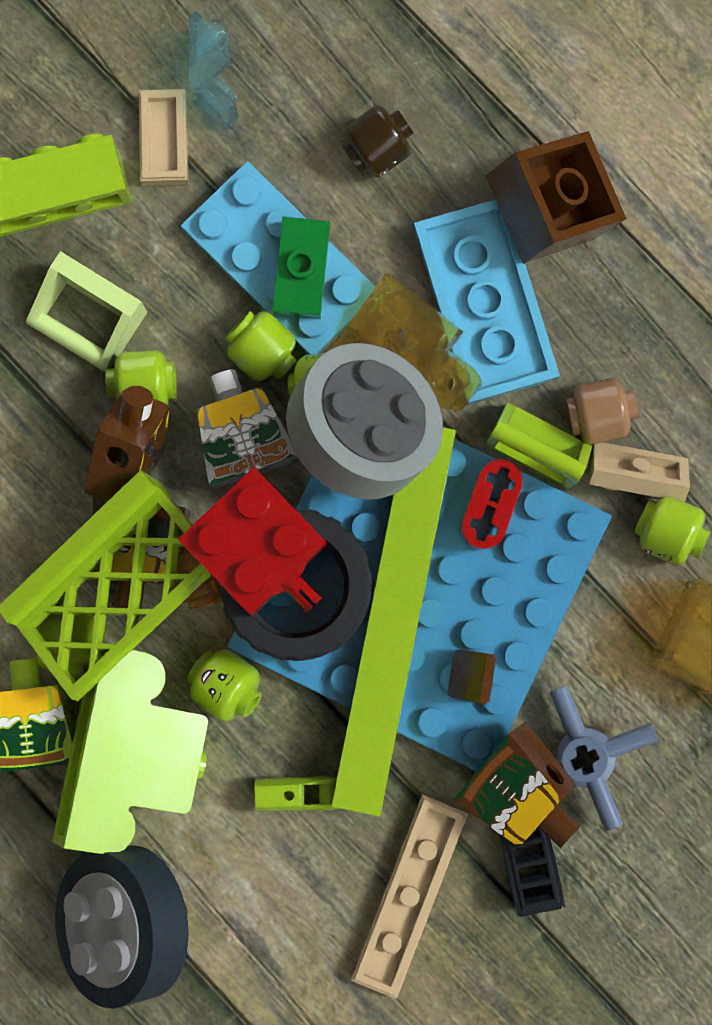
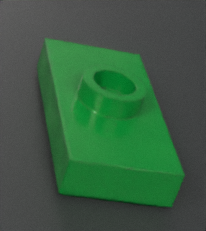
M282 217L273 314L321 319L331 227L330 221Z

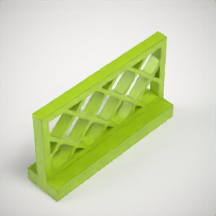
M141 470L0 604V614L7 623L18 627L72 700L79 701L211 576L202 564L196 567L190 574H176L179 547H185L178 540L180 531L182 530L185 533L193 524L171 499L172 494L162 482ZM163 507L170 516L168 538H147L149 520ZM122 546H135L132 573L111 572L113 554ZM146 546H167L165 573H144ZM86 580H98L96 607H76L77 590ZM110 580L131 581L128 608H107ZM143 581L164 582L162 601L153 609H140ZM175 582H181L178 586L175 587ZM50 614H62L59 642L45 641L36 629ZM75 615H95L91 643L72 642ZM107 615L127 616L125 636L116 644H104ZM139 616H143L144 618L138 623ZM52 649H58V657ZM70 650H91L88 671L75 681L68 671ZM103 651H108V652L102 657V652H103Z

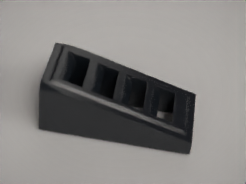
M539 828L526 842L519 846L499 834L516 915L522 917L565 908L562 885L551 839ZM540 843L541 852L515 857L513 848ZM544 864L545 872L519 877L518 869ZM548 884L550 893L524 898L522 889Z

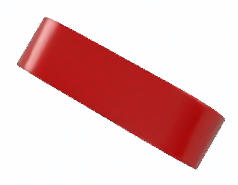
M501 459L491 461L483 467L477 477L460 529L462 538L467 545L476 550H488L501 542L508 528L523 481L521 472L510 461ZM499 470L507 472L506 481L512 484V489H504L500 493L497 503L489 500L493 484L487 482L486 478L487 475L495 476ZM486 508L492 509L494 511L490 520V526L496 529L495 536L487 535L483 541H479L475 538L476 530L470 527L471 520L479 521L483 517Z

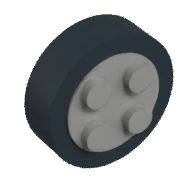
M128 845L121 852H104V854L86 853L71 864L60 884L55 909V928L59 952L65 969L76 988L89 1001L100 1007L120 1008L160 996L173 986L184 966L189 938L188 910L173 873L158 855L147 848L136 845Z

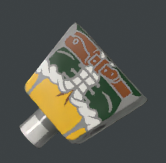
M234 369L217 373L208 378L216 402L197 409L207 478L214 491L237 483L253 467L262 475L299 462L290 438L262 387L243 393L236 370Z

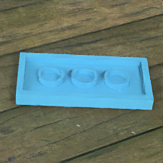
M247 161L181 225V228L263 311L271 313L293 333L296 338V344L306 354L322 353L380 296V291L329 241L321 319L273 314L282 217L306 218Z
M496 200L415 222L413 226L467 406L558 380L560 374L525 263L523 264Z

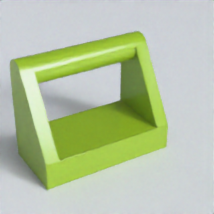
M509 402L504 407L484 445L488 449L567 490L581 479L587 467L592 449L591 445Z

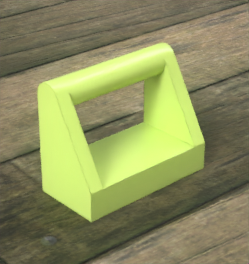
M60 251L46 274L27 317L26 324L106 373V369L112 368L118 355L131 339L147 314V310L140 300ZM66 284L120 316L105 350L47 315Z

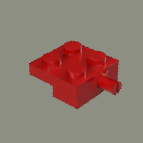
M255 467L178 538L185 548L251 616H254L273 596L284 591L304 609L305 613L309 612L313 606L300 594L301 590L315 604L322 599L301 575L306 565L327 546V542Z

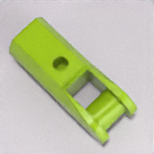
M337 776L255 778V811L338 810L339 808L332 807ZM305 785H319V802H305Z

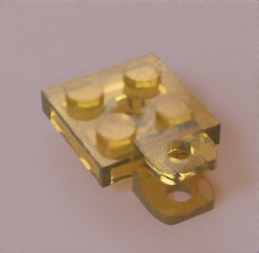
M385 273L332 349L352 343L371 344L389 349L392 343L387 338L388 334L391 331L400 333L404 330L406 333V347L403 351L397 349L394 353L407 360L422 374L432 388L440 408L456 411L463 410L482 384L478 372L456 353L450 351L464 331L393 275ZM453 378V387L449 390V381Z

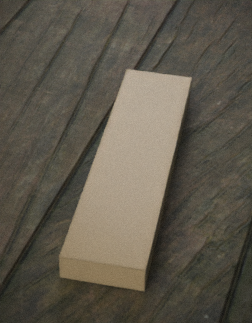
M424 794L421 795L351 975V981L397 999L468 815L466 811Z

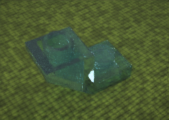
M195 11L189 17L190 89L193 99L227 131L239 119L235 102L238 97L234 90L222 78L218 77L233 62L229 44L231 38L216 20L211 19L207 22Z

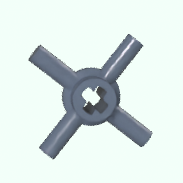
M568 685L550 691L566 736L561 740L557 748L556 760L572 778L576 786L588 788L605 831L623 825L606 780L614 770L617 756L659 741L652 722L608 738L596 729L584 727ZM586 745L588 752L593 749L596 750L599 756L593 762V769H586L584 763L577 765L574 761V758L580 751L579 746Z

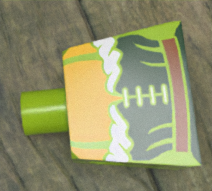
M37 658L9 661L12 691L0 692V772L68 764L77 724L68 694L61 685L42 687L40 666L38 665Z

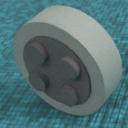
M345 344L323 354L296 385L287 407L286 421L289 438L302 464L322 484L340 494L353 498L379 499L397 493L432 462L442 440L443 421L440 406L426 379L412 364L398 354L371 344Z

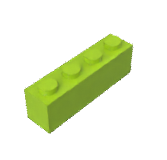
M89 134L79 138L76 141L77 144L62 148L56 146L39 147L31 152V156L15 160L6 157L0 158V237L133 203L119 149L112 135Z

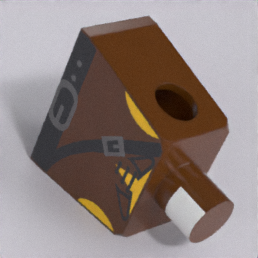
M130 386L123 390L100 425L96 434L84 493L108 502L140 470L151 475L165 449L170 408L166 403L153 399V394L147 388ZM124 450L128 455V464L123 466L116 465V461L121 462Z

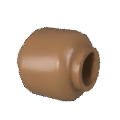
M615 378L579 384L574 388L572 398L566 399V409L572 436L580 435L581 439L587 444H597L625 438L630 431V420L639 418L634 391L625 392L622 383Z

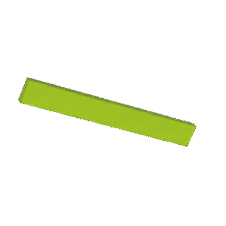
M443 427L441 444L432 462L407 486L393 495L332 801V807L381 816L456 433L454 429Z

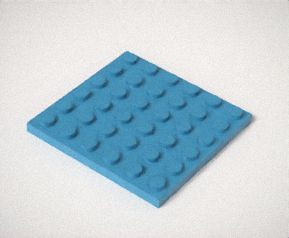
M454 439L397 732L478 771L508 735L612 515L521 472L522 488L503 539L491 549L476 550L467 545L462 538L461 522L478 475L485 465L497 459ZM499 470L495 476L487 475L486 481L493 484L489 498L490 501L497 503L498 497L504 489H512V484L506 481L507 472ZM312 475L296 507V510L311 509L319 511L320 514L327 517L331 516L341 522V526L354 534L362 550L364 549L368 558V565L372 576L369 608L358 630L347 642L329 654L305 661L280 660L260 653L250 647L251 645L246 640L241 639L235 631L227 648L351 709L393 495L379 499L353 498L330 489ZM486 508L483 517L479 521L471 520L470 527L476 530L475 538L477 540L483 541L487 535L495 536L496 529L490 526L494 510ZM323 548L306 565L301 575L322 599L315 604L301 590L300 594L313 606L309 612L305 613L304 609L286 591L273 596L258 611L259 615L268 624L284 632L304 633L321 627L333 617L343 598L344 578L337 560L327 549ZM456 650L494 654V657H496L490 702H487V704L455 699L449 696V682Z

